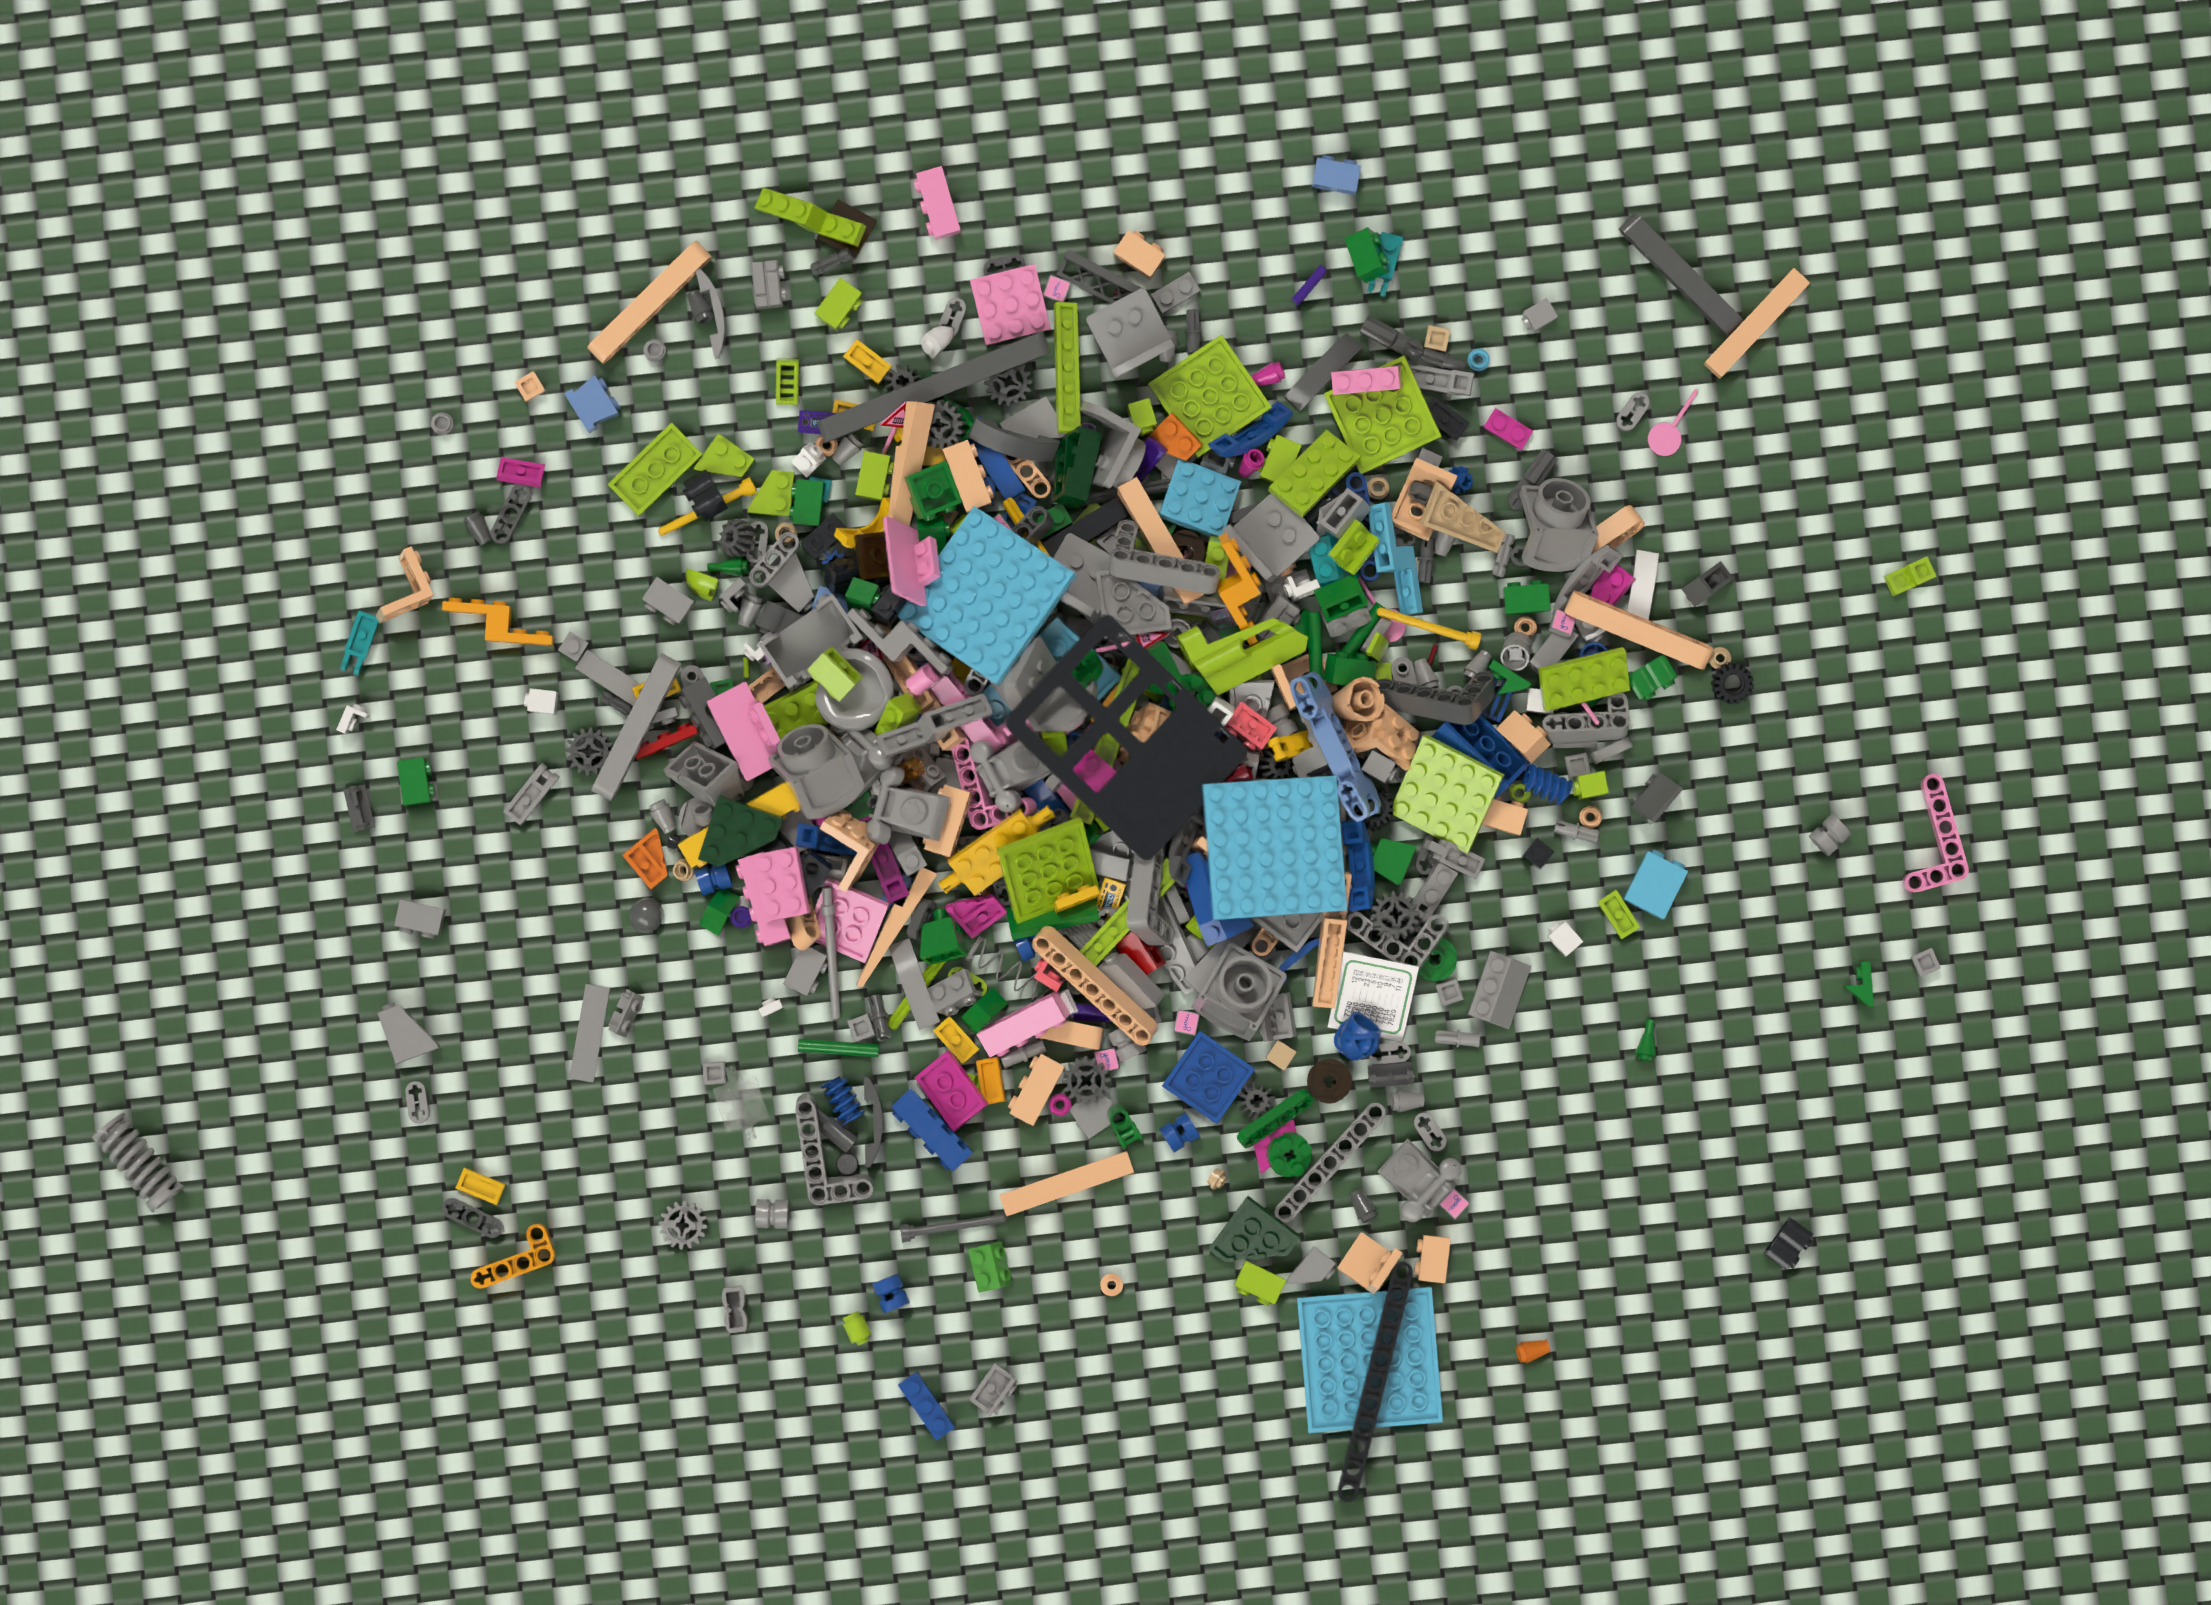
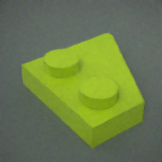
M771 470L748 507L747 513L789 517L790 506H792L791 490L792 484H794L795 473Z

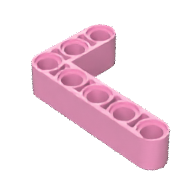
M930 662L922 666L906 680L908 688L915 695L919 696L931 690L943 706L972 697L966 692L964 686L952 671L948 675L941 674ZM989 717L960 726L973 743L979 740L990 742L993 747V754L1006 744L1005 737Z
M964 732L967 739L951 751L961 789L973 793L967 811L969 820L975 829L995 827L1016 811L1006 812L1005 818L1001 816V810L994 805L982 777L975 770L976 766L980 763L974 762L970 757V753L968 759L964 756V750L967 749L970 752V747L973 744ZM971 770H972V771L974 772V774H975L974 780H971V778H970V771H971ZM976 792H978L980 795L979 802H977L975 799ZM1030 797L1021 798V803H1024L1026 806L1024 814L1026 816H1033L1037 810L1036 802ZM982 813L986 817L985 824H983L981 821Z
M1937 774L1925 776L1920 784L1943 864L1907 874L1903 878L1902 884L1904 889L1910 893L1962 880L1969 872L1944 781ZM1929 778L1937 781V788L1935 790H1930L1927 787ZM1935 800L1942 801L1944 807L1941 812L1934 810L1933 803ZM1942 821L1947 822L1950 826V830L1946 834L1942 833L1939 829ZM1948 843H1953L1956 847V852L1953 855H1949L1946 852V845ZM1955 864L1960 865L1962 868V874L1959 877L1952 873V867ZM1933 870L1938 871L1941 875L1940 881L1937 883L1933 882L1930 878ZM1912 876L1917 877L1919 880V886L1916 889L1909 886V879Z

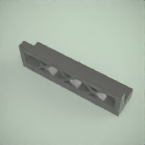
M1069 249L1056 273V276L1071 282V284L1109 304L1116 302L1114 301L1115 299H1121L1123 296H1127L1142 288ZM1068 262L1077 266L1079 275L1069 277L1063 274ZM1092 274L1096 276L1099 285L1088 287L1085 285L1083 277ZM1080 278V279H1081V283L1078 282V281L1075 280V279ZM1113 285L1116 287L1118 295L1109 298L1104 295L1102 287ZM1100 288L1101 293L1097 292L1095 289Z

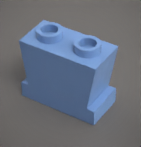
M595 375L577 391L574 392L571 389L564 393L589 434L597 430L595 425L620 415L617 411L620 406L614 396L609 398L605 392L609 389L602 378L598 380Z

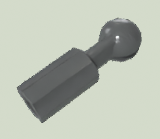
M1369 315L1359 331L1360 334L1405 356L1407 360L1416 361L1423 354L1424 347L1420 341L1398 332V330Z
M1544 449L1540 451L1514 490L1509 493L1507 503L1510 508L1515 511L1524 510L1519 495L1521 487L1523 485L1540 486L1558 461L1554 455Z
M808 1102L800 1104L802 1110L807 1111L812 1108ZM816 1103L820 1132L846 1153L858 1137L836 1119L824 1114Z

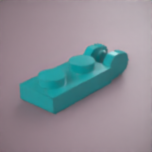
M1382 232L1380 236L1382 244L1380 247L1389 259V264H1387L1389 273L1378 278L1385 279L1380 290V296L1385 297L1389 281L1392 280L1403 237ZM1375 279L1369 282L1367 292L1372 293L1374 290Z
M358 611L344 650L345 655L340 670L346 671L348 669L351 655L358 657L353 675H360L364 659H367L379 625L375 615Z

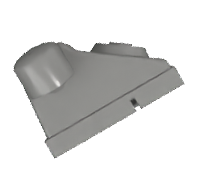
M832 726L835 733L841 737V743L851 752L865 784V788L859 796L851 802L853 805L880 777L882 771L889 768L899 758V755L884 759L875 740L877 736L868 728L860 731H847Z
M1033 731L1044 742L1039 731ZM987 740L976 741L970 747L971 759L976 763H980L976 766L975 770L982 777L989 791V796L995 798L996 806L1003 812H1012L1020 808L1021 797L1018 793L1052 774L1019 741L1014 742L994 755L993 747Z
M693 741L663 769L666 776L670 777L701 802L690 811L694 821L700 826H709L719 795L734 799L738 794L744 796V792L749 790L755 781V778L745 781L736 761L696 741Z
M894 765L883 770L880 775V783L882 785H877L876 787L880 792L874 814H869V817L872 819L867 823L866 827L868 838L873 842L886 844L890 839L892 830L939 841L951 797L906 787L898 788L897 786L901 784L904 778V770Z
M1406 1139L1377 1172L1407 1199L1401 1207L1402 1217L1408 1222H1416L1422 1218L1423 1214L1428 1217L1457 1185L1453 1180L1460 1176L1462 1168L1461 1164L1454 1158L1444 1159L1438 1167L1409 1139Z

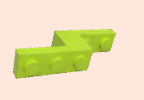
M766 188L762 189L755 205V209L792 221L807 231L856 247L859 246L867 227L862 223L828 213L813 203Z

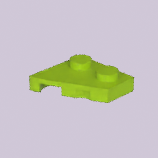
M718 433L694 469L700 472L706 469L714 474L743 478L755 459Z

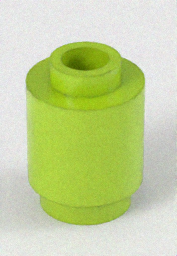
M859 1311L842 1318L844 1321L843 1326L851 1343L856 1342L857 1346L870 1340L868 1336L872 1333L864 1316L860 1315Z

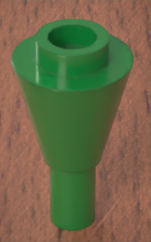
M745 556L725 560L722 563L707 564L708 572L722 571V573L743 578L746 573H749L750 569L749 560H746Z
M1646 1019L1645 1031L1634 1053L1640 1061L1651 1062L1652 1058H1656L1653 1035L1654 1020Z

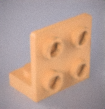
M1360 1233L1337 1269L1374 1294L1381 1287L1402 1255V1252L1396 1248L1390 1252L1364 1233Z

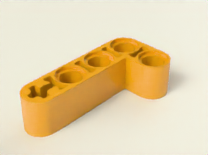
M540 1223L530 1226L527 1229L526 1236L531 1250L474 1270L470 1277L472 1285L479 1289L551 1264L556 1258V1250L547 1227ZM536 1227L543 1231L541 1240H535L532 1236V1231ZM542 1249L550 1251L551 1257L548 1261L541 1260L539 1254ZM522 1256L529 1259L530 1264L527 1269H522L518 1264ZM500 1264L508 1267V1274L505 1277L500 1276L497 1272ZM492 1271L493 1277L485 1279V1284L482 1281H477L479 1272L485 1275Z

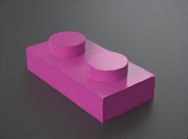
M1496 408L1483 427L1519 450L1523 449L1533 430Z
M501 457L497 481L541 488L545 464Z

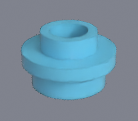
M1483 349L1471 351L1467 359L1468 365L1475 371L1485 370L1490 363L1489 354ZM1479 356L1483 359V362L1476 364L1474 358Z

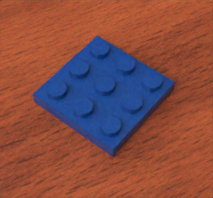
M1199 1031L1162 1087L1218 1124L1255 1068Z

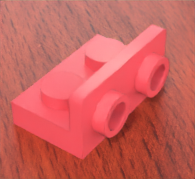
M1242 701L1238 703L1234 709V714L1224 726L1235 737L1244 741L1243 745L1251 751L1262 750L1277 729L1276 726Z
M1043 957L1034 968L1037 971L1034 978L1056 992L1066 979Z

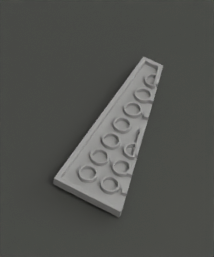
M1113 831L1101 835L1090 848L1132 858L1129 880H1120L1127 883L1119 905L1120 908L1130 895L1135 853ZM1096 874L1100 879L1099 882L1102 885L1105 876ZM1164 893L1158 899L1157 914L1172 926L1174 939L1171 945H1156L1166 961L1164 965L1169 970L1170 976L1182 992L1188 994L1195 990L1183 979L1193 970L1197 962L1166 893Z

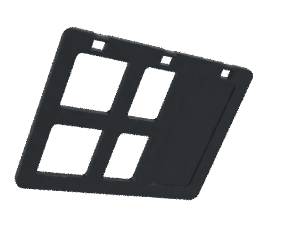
M1107 614L1100 616L1004 721L1006 729L1143 860L1152 859L1203 804L1202 785L1222 783L1247 755L1246 747L1133 638L1119 622ZM1120 634L1129 641L1125 647L1116 639ZM1104 637H1107L1139 669V673L1106 707L1072 675L1074 668ZM1169 682L1178 689L1174 695L1165 687ZM1151 684H1155L1175 703V709L1144 742H1140L1120 722V717ZM1057 687H1061L1093 718L1092 724L1062 756L1055 754L1026 725V720ZM1218 730L1228 737L1223 743L1214 735ZM1109 733L1129 753L1130 757L1099 791L1095 792L1074 772V767L1104 734Z

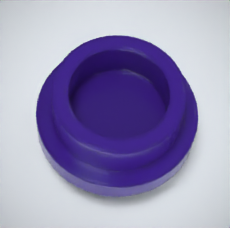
M738 906L731 912L730 919L735 927L746 928L752 923L749 908Z

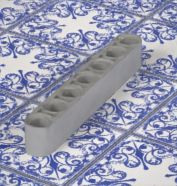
M663 653L660 654L592 787V792L610 801L614 799L682 663Z
M1370 1103L1277 1204L1274 1214L1284 1223L1290 1222L1383 1121L1386 1115L1383 1105ZM1374 1106L1379 1107L1382 1112L1378 1119H1372L1369 1116V1110ZM1357 1123H1363L1366 1126V1132L1362 1136H1358L1354 1132V1127ZM1344 1139L1349 1140L1351 1149L1348 1152L1340 1151V1141ZM1328 1156H1333L1336 1159V1165L1332 1169H1327L1324 1166V1159ZM1318 1173L1321 1176V1182L1315 1186L1311 1185L1308 1180L1310 1174ZM1298 1189L1304 1190L1306 1193V1198L1302 1202L1295 1201L1293 1197L1294 1192ZM1282 1206H1287L1291 1210L1290 1216L1286 1219L1278 1215V1210Z

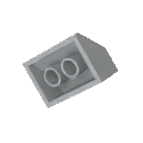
M1489 951L1467 1015L1510 1029L1531 966Z

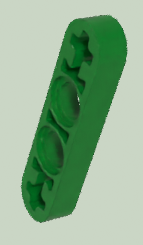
M1306 1089L1299 1090L1244 1127L1238 1133L1237 1140L1244 1148L1252 1147L1312 1105L1314 1098Z

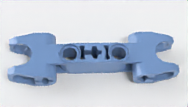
M1313 671L1292 680L1290 690L1301 716L1309 720L1333 775L1337 777L1339 783L1338 795L1350 817L1359 822L1380 812L1381 802L1371 778L1363 774L1360 768L1359 761L1344 729L1332 709L1334 700L1322 677ZM1310 677H1313V678L1316 679V681H1317V687H1316V689L1313 687V685L1311 684V682L1308 680ZM1299 681L1302 684L1304 694L1299 693L1296 689V684ZM1367 799L1374 801L1375 809L1373 811H1370ZM1356 804L1363 813L1362 816H1358L1354 812V806Z

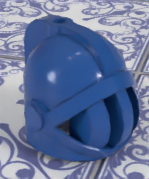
M1352 1012L1350 1017L1339 1026L1335 1033L1334 1045L1348 1059L1359 1061L1371 1056L1378 1050L1382 1031L1365 1015Z

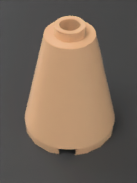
M1356 678L1332 696L1334 700L1332 709L1338 719L1369 722L1379 717L1383 711L1385 699L1384 695L1380 693L1379 684L1371 678Z

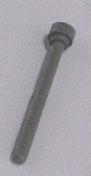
M999 1214L920 1227L903 1224L900 1225L902 1243L911 1242V1239H915V1236L1005 1223L1007 1216Z

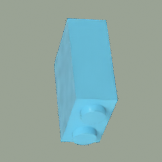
M1653 849L1652 853L1649 851L1645 853L1623 900L1664 920L1688 871L1684 869V864L1673 860L1671 863L1664 859V854Z

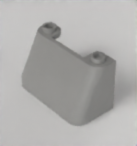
M825 594L816 600L818 604L815 606V609L781 632L775 634L769 632L760 638L762 642L758 645L790 692L813 679L807 669L831 646L839 653L845 649H857L864 643L863 637L833 594L830 596Z

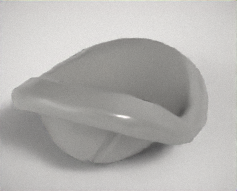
M845 649L839 652V654L864 678L840 702L831 697L827 690L819 683L815 696L816 705L823 718L832 726L847 731L865 730L880 720L889 699L893 698V681L886 666L875 655L861 649Z

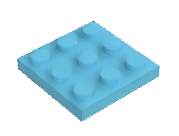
M1178 458L1159 516L1161 519L1208 537H1219L1224 533L1223 529L1227 526L1241 481Z

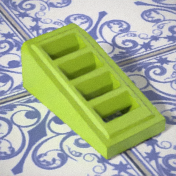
M777 358L776 405H798L799 359ZM781 366H794V370H781ZM781 375H794V379H781ZM781 384H794V388H781ZM780 393H794V397H780Z

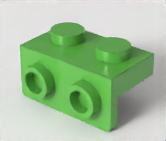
M1001 1241L968 1249L978 1293L1012 1284L1011 1272L1006 1261V1251Z

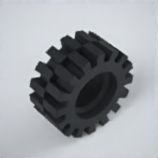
M1733 662L1721 665L1720 669L1716 668V674H1712L1711 677L1713 678L1711 686H1713V693L1719 699L1729 704H1739L1741 700H1747V695L1751 696L1752 692L1750 690L1754 689L1752 684L1754 678L1749 670ZM1730 675H1737L1740 679L1739 688L1736 691H1727L1724 685L1726 678Z
M1376 788L1381 802V814L1377 817L1370 816L1363 819L1366 829L1371 828V831H1375L1376 828L1381 830L1383 826H1386L1394 812L1393 801H1390V795L1386 796L1384 790L1379 792V788ZM1367 799L1368 803H1369V802H1374V801L1371 800V799ZM1356 804L1354 806V812L1358 816H1362L1363 813Z

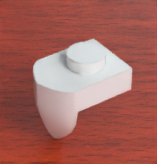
M939 326L928 331L919 341L924 352L929 354L932 359L937 357L951 342L953 328Z

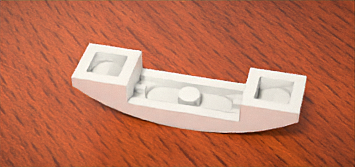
M1636 550L1633 577L1636 580L1631 585L1627 611L1648 620L1659 553Z

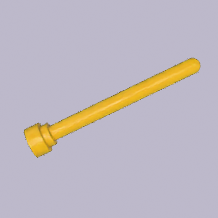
M748 477L742 480L737 489L722 497L727 504L743 495L744 497L747 495L750 497L758 492L751 478ZM691 511L660 527L658 534L664 536L699 517L696 516L694 511Z
M1382 607L1377 609L1378 616L1462 641L1464 645H1467V648L1476 650L1480 643L1481 633L1467 631L1463 633Z

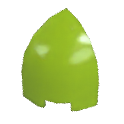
M687 568L685 579L688 588L698 597L712 602L720 581Z

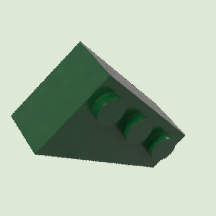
M1078 426L1059 439L1060 444L1056 451L1053 502L1075 509L1087 502L1101 442V432Z

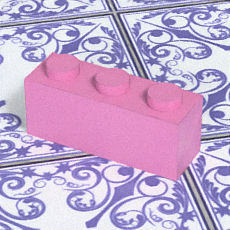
M942 166L916 173L917 180H914L916 192H921L924 201H921L920 205L923 215L928 213L930 222L926 223L929 236L934 235L935 240L960 234V227Z
M1401 365L1331 372L1333 395L1403 388Z

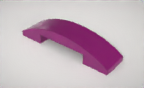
M868 815L859 819V821L868 823L872 818ZM889 843L879 844L871 861L888 903H893L910 894Z

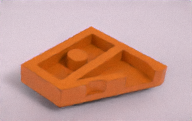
M1174 412L1149 435L1168 449L1166 451L1167 454L1186 461L1204 445Z
M656 828L622 855L651 890L669 876L659 832Z

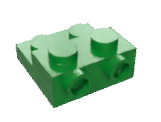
M946 460L904 477L912 496L910 502L917 519H924L925 522L937 517L936 513L944 511V514L957 509V504L962 503Z

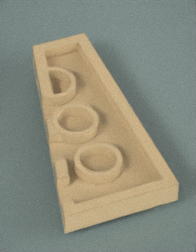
M1435 482L1419 523L1498 553L1506 533L1438 482Z

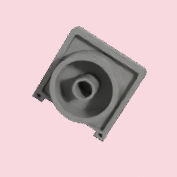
M1140 288L1089 315L1086 319L1115 378L1175 347L1150 296L1144 288Z
M1083 402L1079 409L1080 413L1109 429L1098 450L1091 485L1105 488L1114 486L1117 488L1132 479L1142 462L1146 445L1145 442L1137 438L1141 428L1106 408L1093 403Z
M1562 478L1548 479L1540 486L1523 485L1519 495L1531 531L1522 554L1524 564L1534 569L1551 572L1577 569L1591 555L1599 535L1590 509L1588 493L1577 483Z
M1273 494L1268 495L1234 526L1228 524L1223 529L1224 533L1227 532L1230 539L1233 537L1236 539L1240 546L1239 551L1246 556L1261 576L1270 583L1276 580L1320 541V536L1310 524Z
M1068 533L1053 559L1073 571L1077 577L1060 600L1083 613L1087 620L1094 623L1101 613L1095 572L1109 570L1111 555L1072 533Z
M1033 637L1022 656L1019 657L1003 680L1006 700L1013 709L1056 664L1041 637ZM1091 680L1087 683L1088 687L1086 689L1096 698L1097 682ZM1057 687L1028 718V721L1034 731H1072L1084 720L1088 713L1061 687Z
M819 724L804 725L790 731L779 741L777 746L778 752L768 758L771 767L792 788L803 815L807 819L823 818L842 810L853 802L865 788L851 752L827 727Z
M1229 943L1191 1008L1218 1027L1250 1041L1281 989L1287 975L1236 944Z

